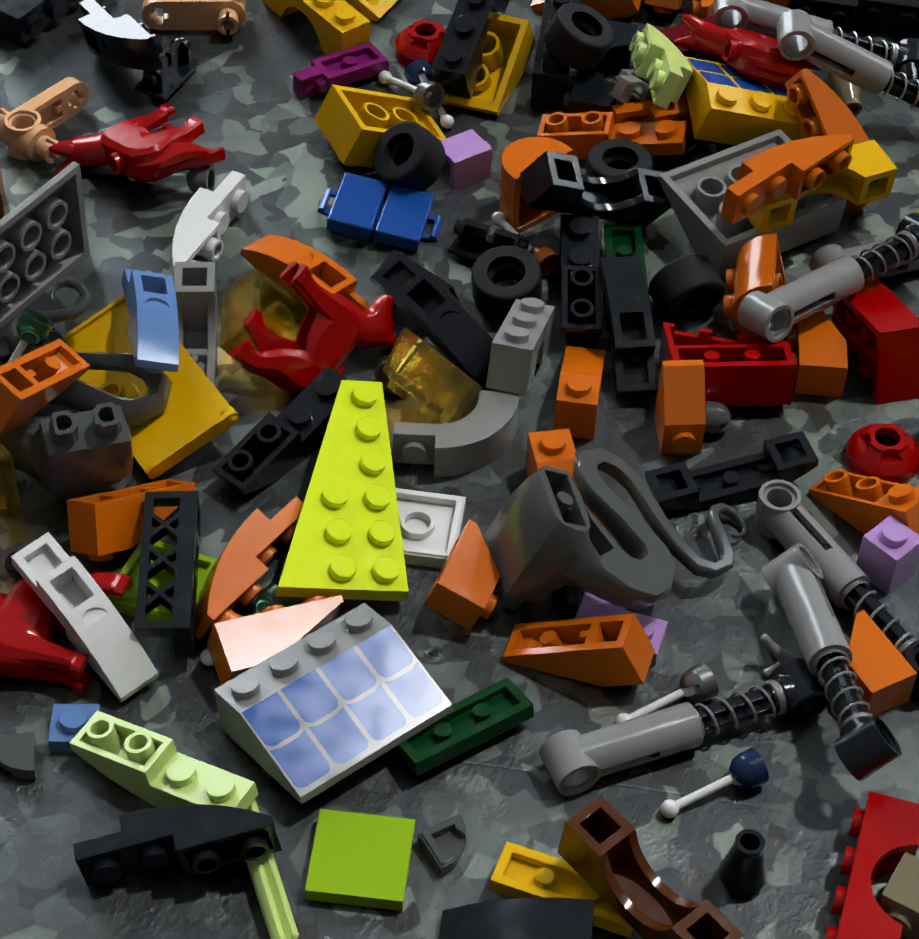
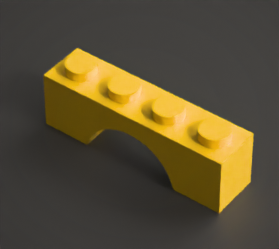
M262 0L264 4L281 18L298 10L304 13L314 27L321 50L326 55L370 42V20L345 0Z
M874 139L853 144L850 154L852 156L851 163L842 174L833 175L824 181L817 190L809 191L796 200L785 192L780 198L772 199L762 205L755 214L747 218L760 234L791 225L798 200L808 195L820 193L833 194L843 197L857 206L890 196L898 168Z

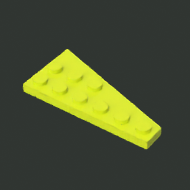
M341 380L274 597L311 598L323 595L329 598L342 595L343 599L405 601L409 589L382 382Z

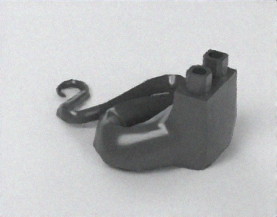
M65 279L57 282L50 291L51 302L54 301L53 296L55 292L61 288L69 287L77 290L81 299L72 308L28 312L13 318L5 337L11 352L13 353L21 340L19 333L24 326L76 320L86 312L92 296L85 285L81 282ZM28 344L22 356L40 347ZM76 352L91 365L88 370L131 373L144 380L148 391L145 395L130 399L116 396L77 379L50 401L49 404L74 409L79 412L71 413L69 410L54 412L51 418L33 415L21 426L0 436V459L8 466L38 479L45 489L58 501H67L73 498L125 488L129 484L133 471V445L128 425H139L165 412L172 382L164 372L158 374L150 373L141 367H136L133 354Z
M594 447L575 452L573 479L567 471L546 466L530 475L508 497L484 537L500 574V584L493 592L499 596L496 603L499 607L517 610L524 601L541 604L552 592L567 585L583 590L616 606L639 612L670 596L676 569L672 556L692 574L711 579L723 575L733 568L734 553L719 519L720 514L729 517L739 525L741 532L732 534V538L744 537L749 531L748 525L736 509L724 503L711 505L706 519L717 551L718 560L711 562L702 559L682 539L667 519L641 477L620 457L601 447ZM598 471L608 474L627 490L647 523L606 485ZM610 535L616 540L619 546L614 542Z

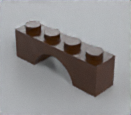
M602 795L565 822L558 854L643 939H743L744 935L708 899L701 902L687 900L676 894L662 882L642 853L636 829Z

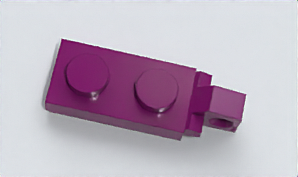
M372 43L361 44L311 60L309 67L293 73L292 89L299 98L313 96L318 90L320 92L330 90L332 84L344 86L371 78L384 70L389 71V61Z

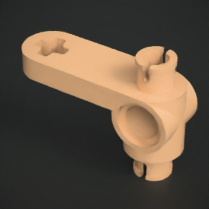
M144 0L142 20L148 27L154 30H218L224 35H227V30H230V35H233L246 23V0ZM155 8H162L163 16H157Z
M66 77L12 111L0 108V140L7 144L9 154L19 160H32L35 162L45 160L50 164L55 163L54 159L58 161L61 155L49 150L51 145L60 142L56 140L55 132L52 129L84 108L89 96L87 85L74 77Z

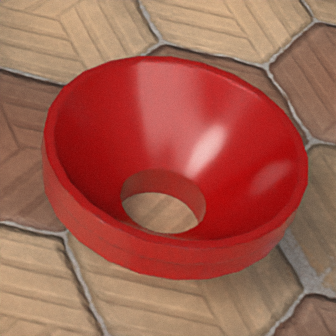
M427 20L413 22V25L402 30L395 39L394 56L396 60L406 68L416 60H426L432 66L446 29L437 22L433 23Z
M876 423L859 428L849 438L844 453L846 465L852 473L868 477L875 476L881 480L899 484H906L911 481L919 469L918 443L903 428L893 423ZM876 437H891L896 439L898 444L885 446L880 444Z

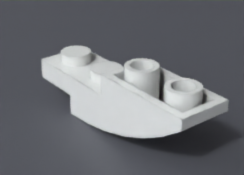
M232 170L214 191L200 187L189 200L179 218L173 237V273L175 262H216L219 260L224 248L221 235L226 232L230 222L237 214L242 213L246 209L249 201V194L246 192V175Z
M49 532L11 556L12 565L64 626L67 638L81 653L89 654L88 663L121 703L159 677L158 671L143 647L99 585L74 555L72 557L68 556Z

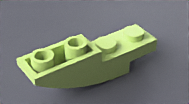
M646 23L643 31H637L630 43L629 50L632 51L631 61H633L635 75L649 82L653 104L667 109L671 101L677 104L693 70L681 51L658 29Z
M98 710L69 743L71 749L91 766L155 807L204 804L248 809L258 796L254 781L176 751L173 739Z

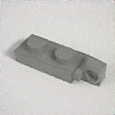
M621 69L619 75L613 81L615 86L609 93V95L624 103H627L630 99L635 101L652 99L649 82L636 76L634 69Z

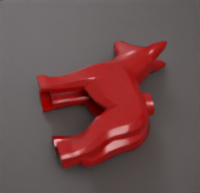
M690 14L681 15L683 22L692 32L688 36L676 39L673 42L674 45L685 49H697L720 57L728 66L743 76L785 87V83L800 70L807 68L820 71L819 67L805 60L792 61L784 58L778 48V39L746 29L724 28L705 22L697 16Z
M167 103L160 105L158 110L150 114L117 123L100 133L74 136L69 141H60L49 147L51 152L66 157V160L57 169L55 176L74 161L80 164V169L108 166L116 176L123 174L131 179L142 182L157 181L181 171L204 168L225 161L226 156L222 147L211 150L191 143L205 133L201 119L193 116L187 119L186 124L177 128L168 123V116L176 112L174 107ZM162 126V128L157 129V130H155V131L149 133V131L154 130V129H156V128Z
M291 262L280 274V278L308 309L297 331L295 341L272 333L264 324L262 313L257 308H254L242 323L252 342L245 338L228 355L239 362L241 368L245 371L261 376L278 388L295 394L302 392L326 366L342 375L344 371L342 363L355 347H388L403 351L408 350L409 347L394 335V297L392 295L382 294L367 309L362 310L351 300L339 294H332L317 284L312 277V270L306 264L301 263L299 265L297 262Z
M110 572L90 573L105 595L123 597L133 586L132 576ZM20 579L12 587L9 594H0V675L11 678L54 681L71 687L74 694L84 696L92 682V675L84 673L89 660V654L72 651L53 643V631H66V629L25 579Z

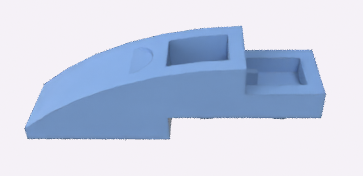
M124 268L121 284L130 315L127 334L135 366L141 367L150 373L177 372L179 367V323L177 299L172 276Z

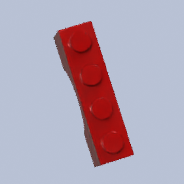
M869 791L865 808L855 807L848 835L857 837L856 846L854 848L846 845L840 874L849 876L847 886L837 885L830 914L840 917L837 928L828 926L825 939H900L903 925L883 911L874 897L871 886L880 878L893 874L905 852L916 856L919 846V804Z

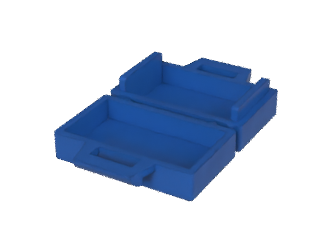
M347 172L338 191H332V188L325 190L317 212L328 216L326 229L330 230V234L366 242L373 238L375 227L374 242L418 252L421 240L437 242L443 225V219L439 214H437V217L431 214L435 198L434 194L392 185L389 191L387 182ZM330 197H333L335 200L331 210L326 209ZM428 221L434 223L431 234L424 233Z

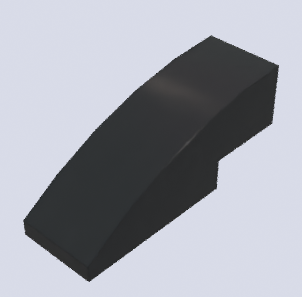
M516 898L467 904L442 911L439 939H591L595 900Z

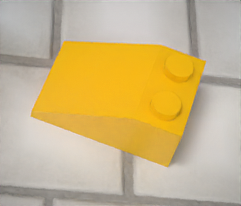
M496 13L486 34L482 55V72L471 99L445 94L443 104L499 116L524 74L535 44L530 20Z
M332 84L314 118L324 138L330 143L337 154L339 161L352 168L356 166L374 168L373 153L377 142L384 132L393 125L403 121L417 122L439 140L446 139L428 111L420 108L412 97Z

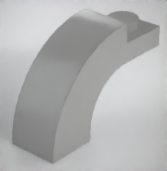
M175 262L174 287L178 309L179 342L216 387L218 358L216 262Z
M479 390V400L474 410L458 421L444 424L394 422L393 463L434 465V477L466 474L487 466L508 449L516 435L520 395L505 391Z

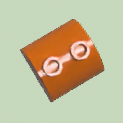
M527 137L508 144L501 153L498 211L505 214L506 221L518 233L560 213L527 207L520 173L545 151L573 155V149L561 141L548 137Z
M777 233L758 236L748 241L737 255L736 269L726 270L727 290L729 293L733 292V294L724 295L723 297L725 318H732L734 326L743 335L760 337L743 328L738 323V308L745 296L757 290L767 294L787 284Z

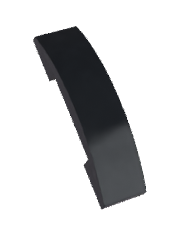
M799 431L765 440L763 442V452L692 471H689L684 461L645 471V479L661 508L674 510L710 509L711 505L718 503L730 505L756 498L761 486L770 480L778 479L793 482L817 467L819 460L804 432Z

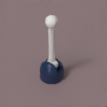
M416 60L405 69L404 76L409 84L417 86L422 81L434 82L431 65L426 60ZM441 105L436 110L440 116V125L445 129H449L453 126L454 119L451 115L446 114Z
M750 748L732 759L729 775L676 801L672 799L665 800L661 804L660 811L664 817L674 818L678 815L679 809L730 784H734L737 788L744 790L757 788L769 781L767 767L759 753L755 749Z

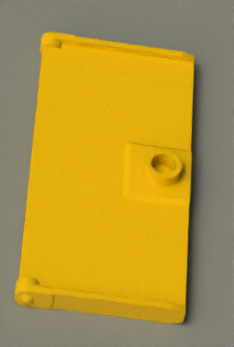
M122 294L108 306L63 335L66 344L75 352L132 354L127 334L130 315L125 295ZM180 342L178 371H164L172 382L165 412L139 425H128L131 431L133 456L150 480L162 475L210 440L231 428L240 419L236 410L228 404ZM87 370L86 373L78 378L119 397L134 399L145 395L148 391V387L143 379L127 372Z

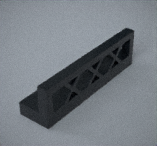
M198 491L145 492L134 624L135 637H173L175 657L193 656L201 536ZM180 506L179 512L167 521L162 520L154 513L155 507ZM167 536L177 545L162 555L152 545ZM164 569L175 579L160 590L149 580ZM160 604L172 612V621H146V615Z

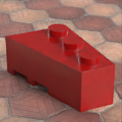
M878 278L872 281L865 280L861 291L833 305L832 320L836 328L846 339L849 353H858L863 363L858 369L863 379L871 378L875 386L872 398L876 405L918 399L919 318Z
M662 323L659 355L660 368L662 361L703 360L705 401L724 404L727 408L736 406L773 407L776 405H791L797 365L789 342L779 341L774 343L762 337L738 334L737 340L713 337V330L700 328L699 334L675 331L674 323Z

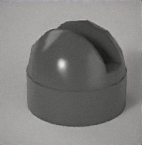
M705 401L706 426L704 433L720 434L727 430L731 419L729 409L724 404Z

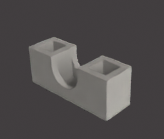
M537 298L515 300L492 341L486 388L527 395L534 380L536 364H542L549 350L555 306L545 305L544 301Z

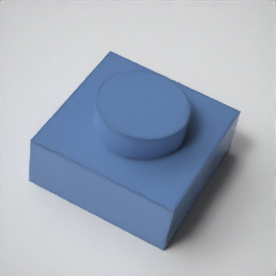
M53 704L48 739L50 753H75L70 747V741L97 710L101 711L100 704Z

